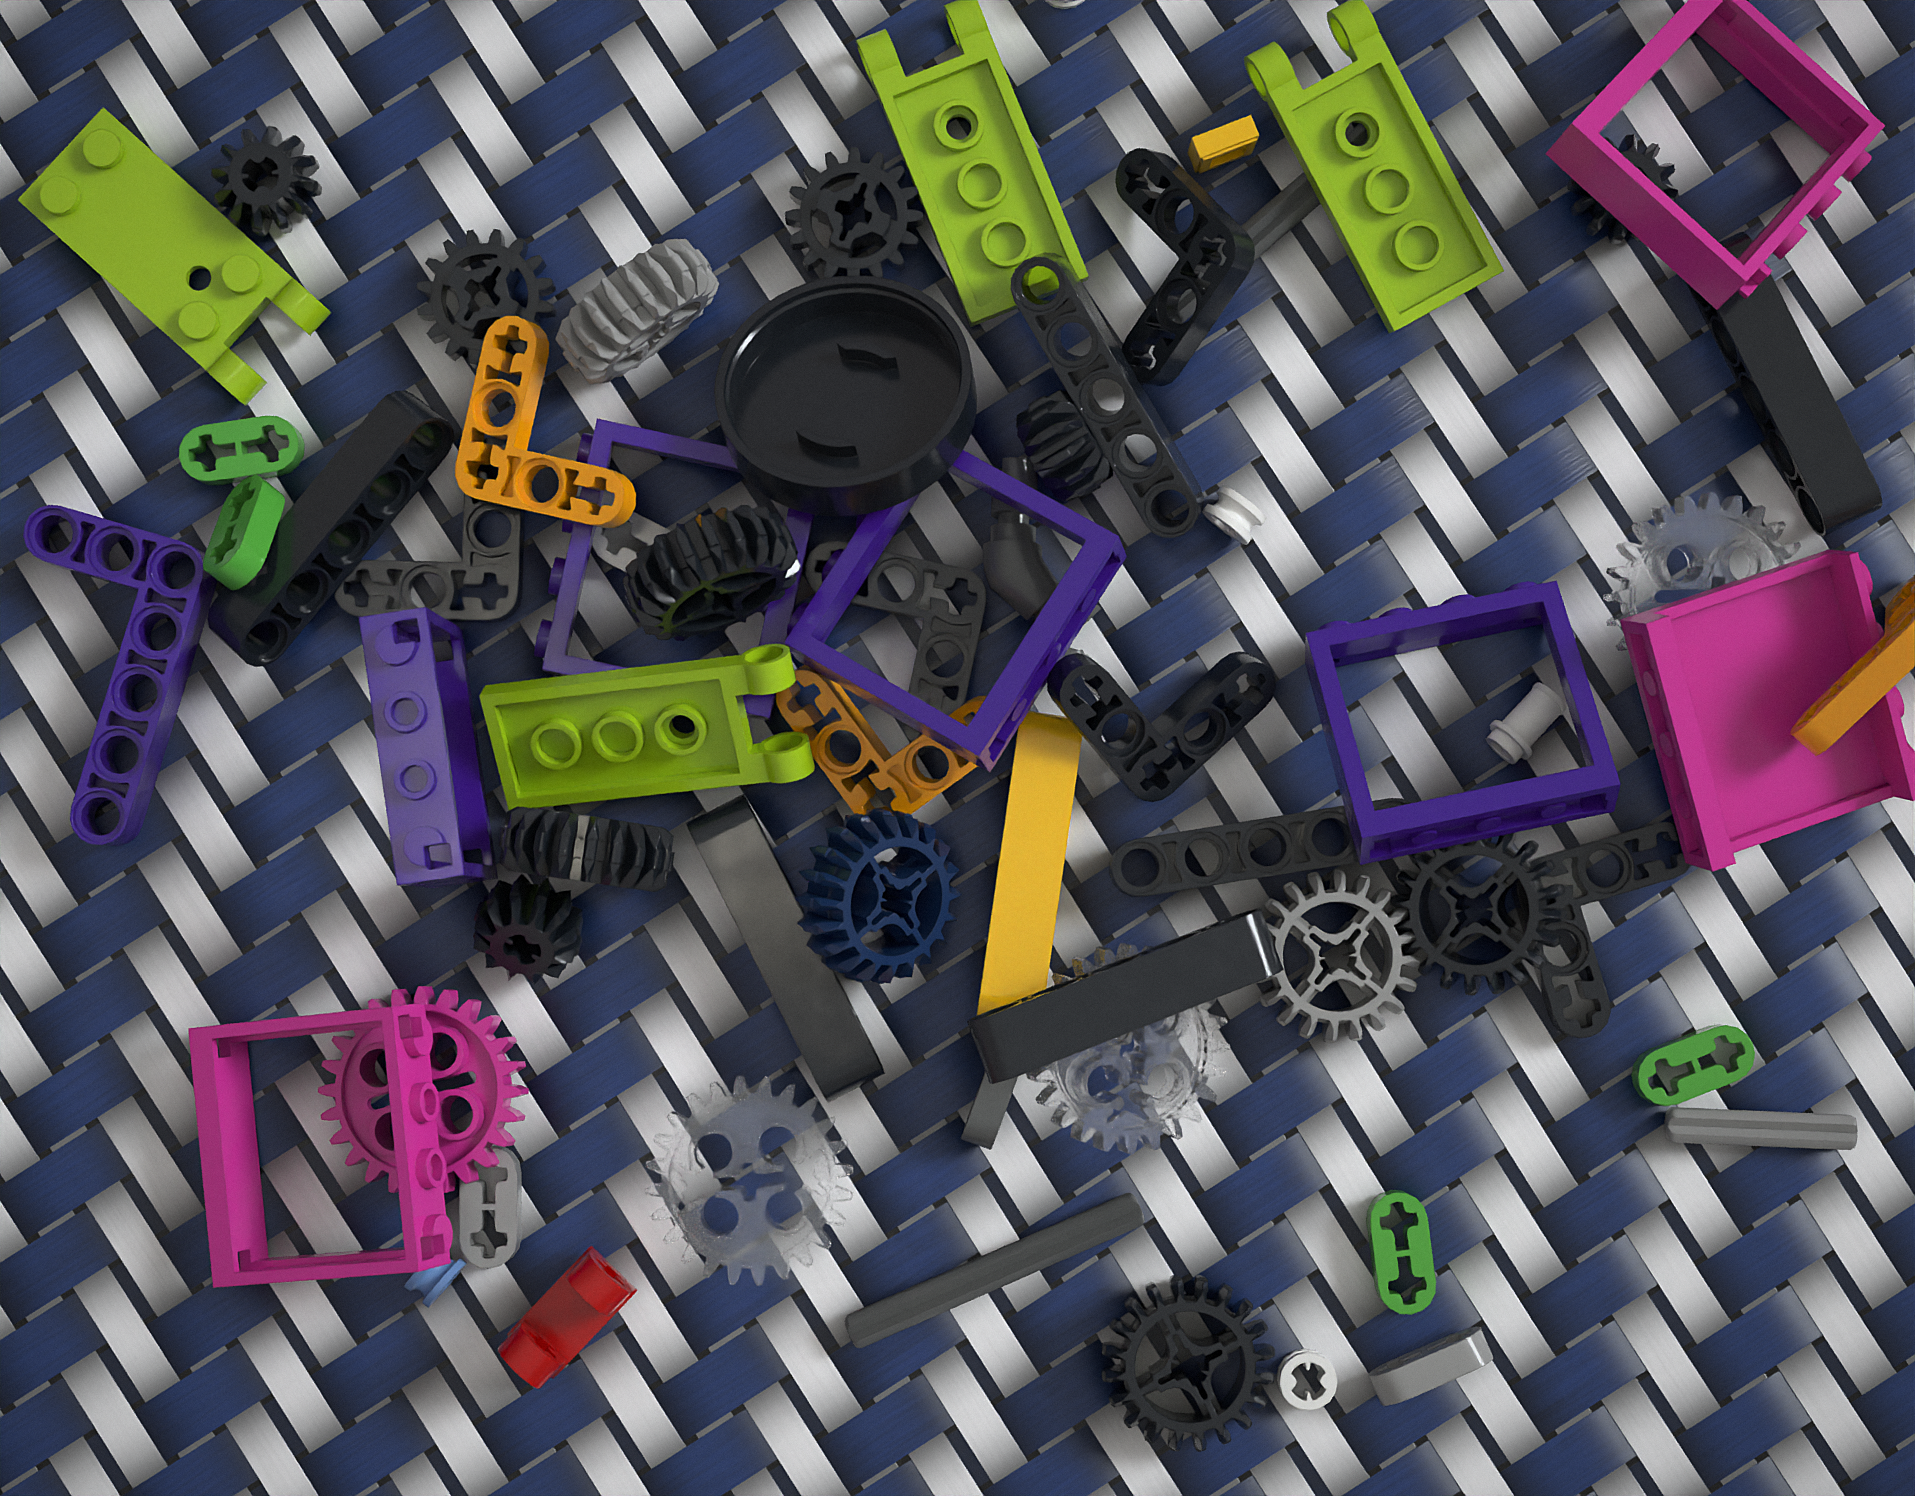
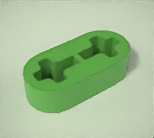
M260 416L206 424L193 428L184 436L180 444L179 459L182 468L194 479L206 485H225L239 483L252 475H258L265 479L291 473L300 465L304 457L305 443L301 433L287 420L278 416ZM275 430L276 434L283 440H289V447L279 450V460L272 462L271 458L263 452L249 453L248 446L267 443L269 439L268 432ZM211 439L221 449H236V455L216 459V470L211 472L208 466L196 461V454L205 452L206 441Z
M252 475L242 480L228 495L221 509L204 555V570L230 590H237L247 585L256 576L265 562L284 509V495L258 475Z
M1722 1024L1704 1027L1650 1048L1639 1055L1633 1064L1631 1074L1633 1087L1639 1096L1650 1103L1671 1106L1685 1102L1736 1082L1746 1076L1753 1066L1755 1058L1754 1046L1748 1035L1737 1027ZM1718 1036L1723 1043L1736 1044L1738 1052L1729 1057L1731 1068L1728 1070L1722 1064L1709 1063L1700 1067L1697 1058L1716 1050L1714 1039ZM1659 1059L1664 1066L1670 1067L1686 1063L1688 1072L1673 1077L1670 1080L1672 1091L1666 1094L1662 1087L1649 1085L1648 1077L1656 1073L1654 1062Z
M1389 1190L1380 1193L1374 1198L1367 1210L1366 1224L1374 1286L1378 1297L1389 1309L1399 1314L1411 1315L1424 1310L1431 1303L1436 1290L1428 1217L1424 1206L1417 1198L1404 1191ZM1399 1202L1403 1211L1413 1213L1414 1216L1413 1223L1403 1226L1405 1245L1403 1247H1396L1394 1233L1391 1229L1380 1226V1217L1389 1215L1391 1211L1390 1204ZM1406 1256L1409 1273L1414 1277H1421L1422 1285L1412 1289L1411 1300L1403 1301L1397 1291L1388 1289V1282L1394 1281L1399 1277L1397 1257Z

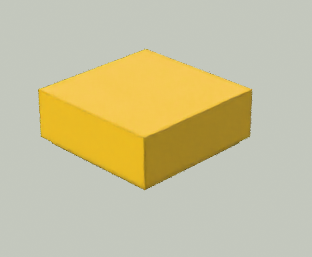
M1249 115L1192 137L1187 153L1195 173L1199 172L1200 174L1252 154L1259 138V133L1252 116Z

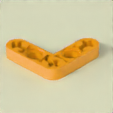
M504 316L496 320L487 330L479 358L455 464V478L458 486L466 495L490 503L600 528H615L624 524L631 517L636 506L634 486L625 475L604 467L527 451L548 361L549 341L546 333L539 325L521 317ZM520 338L527 342L525 354L516 353L513 355L506 352L508 340L514 341ZM499 371L520 376V385L504 379H498ZM509 392L516 404L515 414L508 424L496 427L491 422L489 406L498 394ZM485 434L507 440L506 447L503 448L494 444L484 443ZM480 464H491L494 467H498L496 480H485L478 477ZM551 467L557 473L559 488L551 500L540 503L533 495L532 481L541 469ZM578 486L598 491L605 490L606 488L607 491L615 494L612 506L603 505L601 507L597 503L576 498Z
M1915 576L1897 592L1887 605L1885 610L1884 636L1820 696L1793 726L1790 732L1791 735L1815 756L1820 755L1833 745L1915 667Z
M806 665L794 670L796 682L791 687L776 693V703L781 715L794 732H802L808 735L813 758L854 814L865 815L867 809H875L870 799L874 797L876 791L868 778H863L857 785L851 779V776L862 771L872 760L878 766V769L874 770L868 777L879 790H884L888 787L892 788L896 794V797L890 803L893 811L908 814L918 810L977 767V765L970 761H965V758L924 734L892 756L843 688ZM797 681L804 687L814 683L819 688L821 694L814 701L824 717L834 709H836L841 717L831 721L817 733L812 725L823 719V717L811 703L801 707L796 702L795 697L801 691ZM977 696L968 700L948 716L968 727L973 719L971 712L976 714L987 696ZM846 730L858 738L861 744V755L857 762L843 763L833 756L830 750V739L835 731ZM934 746L946 754L949 769L945 777L930 779L919 771L916 756L920 748ZM887 806L879 808L893 813Z

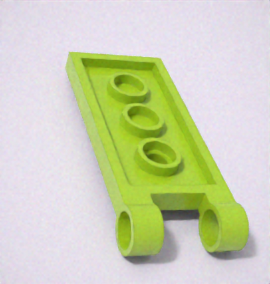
M956 0L943 5V9L954 41L962 53L958 57L906 77L886 29L856 40V45L914 187H917L920 203L969 324L973 327L1018 309L1011 293V278L1015 269L1024 260L1046 252L1056 253L1064 257L1072 265L1082 283L1088 281L1089 275L990 34L981 7L977 0ZM955 117H962L971 125L969 135L963 139H954L947 132L946 126L948 122ZM1036 266L1032 269L1028 285L1035 297L1043 299L1058 293L1059 281L1051 269L1044 266Z
M1348 0L1327 12V22L1335 41L1343 53L1350 57L1352 64L1304 90L1297 80L1285 52L1274 41L1245 56L1244 64L1254 88L1261 98L1268 103L1385 327L1389 333H1392L1504 272V269L1386 46L1371 11L1363 0ZM1357 122L1366 128L1368 137L1364 145L1354 146L1346 139L1345 132L1350 123Z
M104 107L18 199L21 204L245 406L267 382L236 355L230 347L267 306L273 302L310 336L331 314L320 301L291 277ZM199 268L209 270L211 274L209 286L203 290H193L189 284L192 272Z
M783 644L761 645L735 656L485 685L479 695L508 810L517 806L541 808L765 782L789 783L807 777L815 769L809 737L805 733H779L764 739L761 743L753 744L743 695L774 694L788 689L796 682L790 649ZM679 715L690 718L694 723L695 730L690 733L677 731L673 727L672 718Z

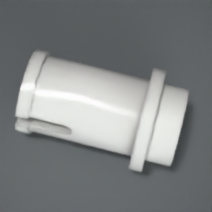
M1536 682L1532 690L1503 721L1494 720L1490 724L1492 732L1486 738V741L1501 758L1511 764H1515L1520 758L1528 759L1532 755L1530 747L1555 719L1566 711L1567 707L1553 690L1540 682Z

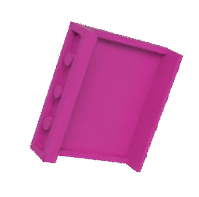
M1826 550L1620 620L1684 859L1687 864L1713 872L1736 864L1733 853L1892 797L1915 801V751L1906 740L1901 720L1904 715V702L1896 686L1886 693L1849 730L1820 755L1815 756L1790 733L1803 713L1884 636L1883 628L1875 620L1870 600L1873 590L1872 578L1868 568L1860 560L1858 552Z

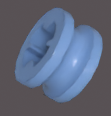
M462 1258L458 1260L451 1259L450 1264L421 1272H414L404 1285V1288L409 1292L419 1290L424 1297L422 1303L429 1308L453 1282L467 1263Z

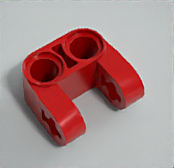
M591 1245L507 1333L508 1337L498 1347V1352L515 1373L531 1386L540 1389L550 1378L554 1379L636 1293L637 1289Z

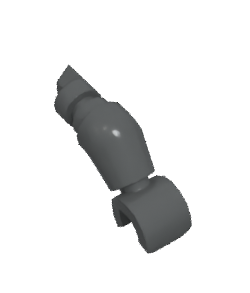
M1017 457L1003 458L1002 472L1037 490L1038 472L1034 471L1030 459ZM991 496V517L998 519V524L990 526V541L983 544L984 573L990 589L1026 620L1032 616L1037 618L1059 582L1042 558V546L1036 543V527L1029 525V520L1033 519ZM1099 605L1095 606L1085 623L1102 609ZM1069 647L1064 657L1075 653L1084 654V651Z

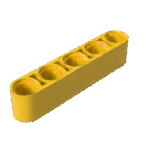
M1029 711L1017 731L977 1015L1047 987L1082 735L1066 716Z

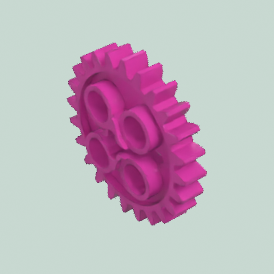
M418 986L413 1003L406 989L392 990L391 1006L425 1003L426 1019L429 1021L433 1032V1045L430 1051L432 1080H446L471 1071L476 1074V1081L473 1084L438 1092L440 1109L436 1120L439 1149L446 1161V1178L443 1183L444 1193L455 1191V1173L465 1184L474 1183L479 1180L478 1170L474 1165L475 1161L487 1168L496 1167L500 1162L491 1146L493 1144L503 1147L514 1145L515 1139L504 1129V1125L506 1122L524 1121L526 1115L510 1106L511 1098L529 1094V1088L512 1084L511 1075L525 1068L526 1063L525 1061L517 1060L507 1061L505 1053L513 1047L517 1040L515 1036L497 1039L494 1037L493 1034L502 1020L499 1015H490L480 1021L477 1020L482 1003L480 1000L468 999L457 1009L458 990L444 989L436 1002L432 986ZM371 999L368 1001L369 1009L389 1006L382 999ZM379 1027L353 1030L355 1033L354 1037L344 1035L333 1036L331 1041L343 1052L341 1059L324 1060L321 1066L329 1072L336 1074L335 1083L318 1087V1093L334 1097L336 1106L321 1114V1120H339L342 1126L329 1141L332 1145L350 1142L353 1149L348 1154L345 1164L347 1166H354L367 1160L370 1163L366 1171L365 1181L368 1183L376 1182L389 1173L388 1190L391 1193H397L399 1190L394 1141L390 1134L392 1122L390 1105L377 1110L371 1106L373 1098L389 1094L388 1084H384L375 1072L377 1057L385 1050L383 1029ZM444 1034L449 1035L457 1046L456 1060L448 1069L444 1068L435 1056L436 1043ZM459 1096L470 1103L473 1111L471 1124L465 1131L459 1130L453 1125L450 1118L452 1103Z

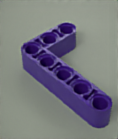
M47 505L35 510L28 517L24 525L23 538L27 549L33 556L57 567L138 591L70 811L72 829L81 840L89 844L118 847L128 844L137 837L143 826L217 586V579L203 568L205 553L185 542L67 507ZM67 521L70 523L73 531L72 541L63 551L53 553L49 545V535L56 525ZM129 539L134 548L133 559L125 569L114 571L109 562L110 551L119 541ZM190 557L195 565V576L186 587L175 589L171 585L169 578L170 570L179 559ZM170 617L177 629L176 638L169 647L158 651L152 644L151 631L159 620ZM151 678L157 687V699L148 710L139 712L133 704V690L141 680ZM131 739L136 744L139 752L138 761L130 771L121 773L115 767L113 760L114 751L122 741ZM111 800L118 807L120 814L119 822L112 832L104 835L96 827L95 812L104 801Z

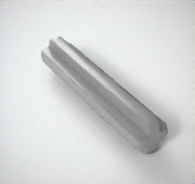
M1671 1107L1667 1109L1664 1120L1666 1139L1674 1143L1851 1150L1855 1148L1858 1137L1856 1118L1845 1114Z

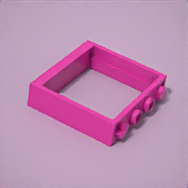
M1688 0L1569 125L1546 152V155L1717 310L1735 292L1739 293L1744 299L1748 298L1758 285L1770 275L1773 270L1764 263L1766 259L1773 253L1781 260L1802 239L1807 230L1799 222L1806 214L1814 221L1817 220L1842 193L1834 185L1838 178L1842 176L1849 183L1872 160V156L1864 149L1885 125L1747 0ZM1695 32L1830 154L1738 258H1735L1600 135L1606 126Z
M425 1003L188 1028L213 1288L413 1273L451 1263L450 1248L453 1240V1230L451 1222L446 1216L443 1183L446 1178V1161L439 1149L436 1120L440 1109V1099L432 1080L430 1051L433 1045V1032L429 1021L426 1019ZM382 1027L404 1247L269 1258L247 1041ZM217 1038H218V1044H219V1054H220V1057L218 1056ZM238 1252H239L240 1268H239V1261H238Z

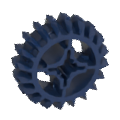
M879 808L867 809L865 815L858 813L845 815L844 827L834 826L825 828L828 845L827 847L818 845L809 848L816 862L813 869L809 868L799 871L800 875L808 881L807 892L794 898L801 906L808 908V912L796 923L805 932L812 933L806 946L812 949L815 954L822 955L821 963L825 964L828 969L843 973L845 978L861 983L865 980L877 984H890L893 977L900 979L912 977L914 964L920 966L932 964L929 947L931 945L947 944L941 933L944 923L957 921L954 915L948 911L949 903L951 900L962 895L955 887L949 886V881L960 870L952 862L945 861L951 847L944 844L942 840L935 838L936 829L931 828L927 823L918 821L911 814L900 811L891 813ZM890 848L897 854L889 862L882 860L880 863H877L874 858L877 854ZM881 929L883 933L881 937L866 944L860 940L869 931L876 933Z

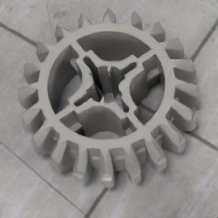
M668 239L662 244H654L644 253H638L626 264L619 265L617 270L607 278L601 279L600 284L592 291L584 294V299L572 307L569 316L562 320L555 340L564 351L563 356L576 373H581L589 384L610 382L615 377H622L630 369L638 368L642 362L655 355L659 350L672 342L681 332L688 329L689 325L703 314L704 308L712 303L719 283L712 272L711 264L699 249L695 250L687 239Z
M1343 870L1332 871L1329 890H1324L1322 879L1317 872L1308 873L1306 875V885L1309 894L1303 896L1299 887L1294 882H1288L1283 885L1284 894L1291 902L1287 908L1274 899H1268L1264 903L1265 909L1278 918L1273 926L1268 923L1266 924L1283 970L1269 978L1256 982L1262 983L1271 980L1274 987L1264 992L1259 997V1001L1265 1007L1275 1004L1280 999L1286 1003L1276 1017V1021L1282 1026L1289 1024L1297 1013L1302 1015L1303 1017L1298 1026V1035L1301 1037L1310 1038L1317 1022H1323V1041L1335 1043L1338 1037V1026L1344 1023L1349 1039L1358 1041L1362 1039V1028L1359 1019L1365 1017L1368 1024L1375 1031H1381L1386 1027L1383 1017L1377 1010L1381 1005L1395 1014L1403 1012L1405 1007L1402 1002L1391 995L1395 987L1408 992L1416 990L1417 983L1415 981L1400 976L1402 966L1419 967L1422 963V958L1418 955H1402L1401 944H1408L1416 940L1413 930L1398 933L1394 925L1407 918L1409 911L1406 908H1395L1388 914L1385 913L1382 908L1392 896V891L1387 887L1379 889L1371 899L1365 897L1370 886V878L1366 875H1359L1355 879L1351 891L1345 890L1346 876ZM1328 902L1346 904L1358 910L1350 921H1346L1340 929L1330 934L1323 932L1315 925H1310L1301 917L1309 909ZM1373 924L1379 932L1384 948V965L1379 980L1363 964L1360 956L1361 945L1369 934L1367 931ZM1288 932L1303 946L1308 955V967L1300 978L1301 982L1295 989L1289 983L1283 965V947ZM1309 936L1313 937L1317 942H1324L1328 945H1338L1342 940H1347L1345 945L1348 952L1342 955L1349 956L1347 966L1357 973L1358 977L1351 971L1334 967L1322 973L1323 968L1319 961L1325 959V957L1319 956L1321 947L1310 939ZM1339 979L1348 982L1353 987H1357L1366 995L1360 1002L1338 1010H1323L1309 1004L1318 991L1322 992L1332 981Z

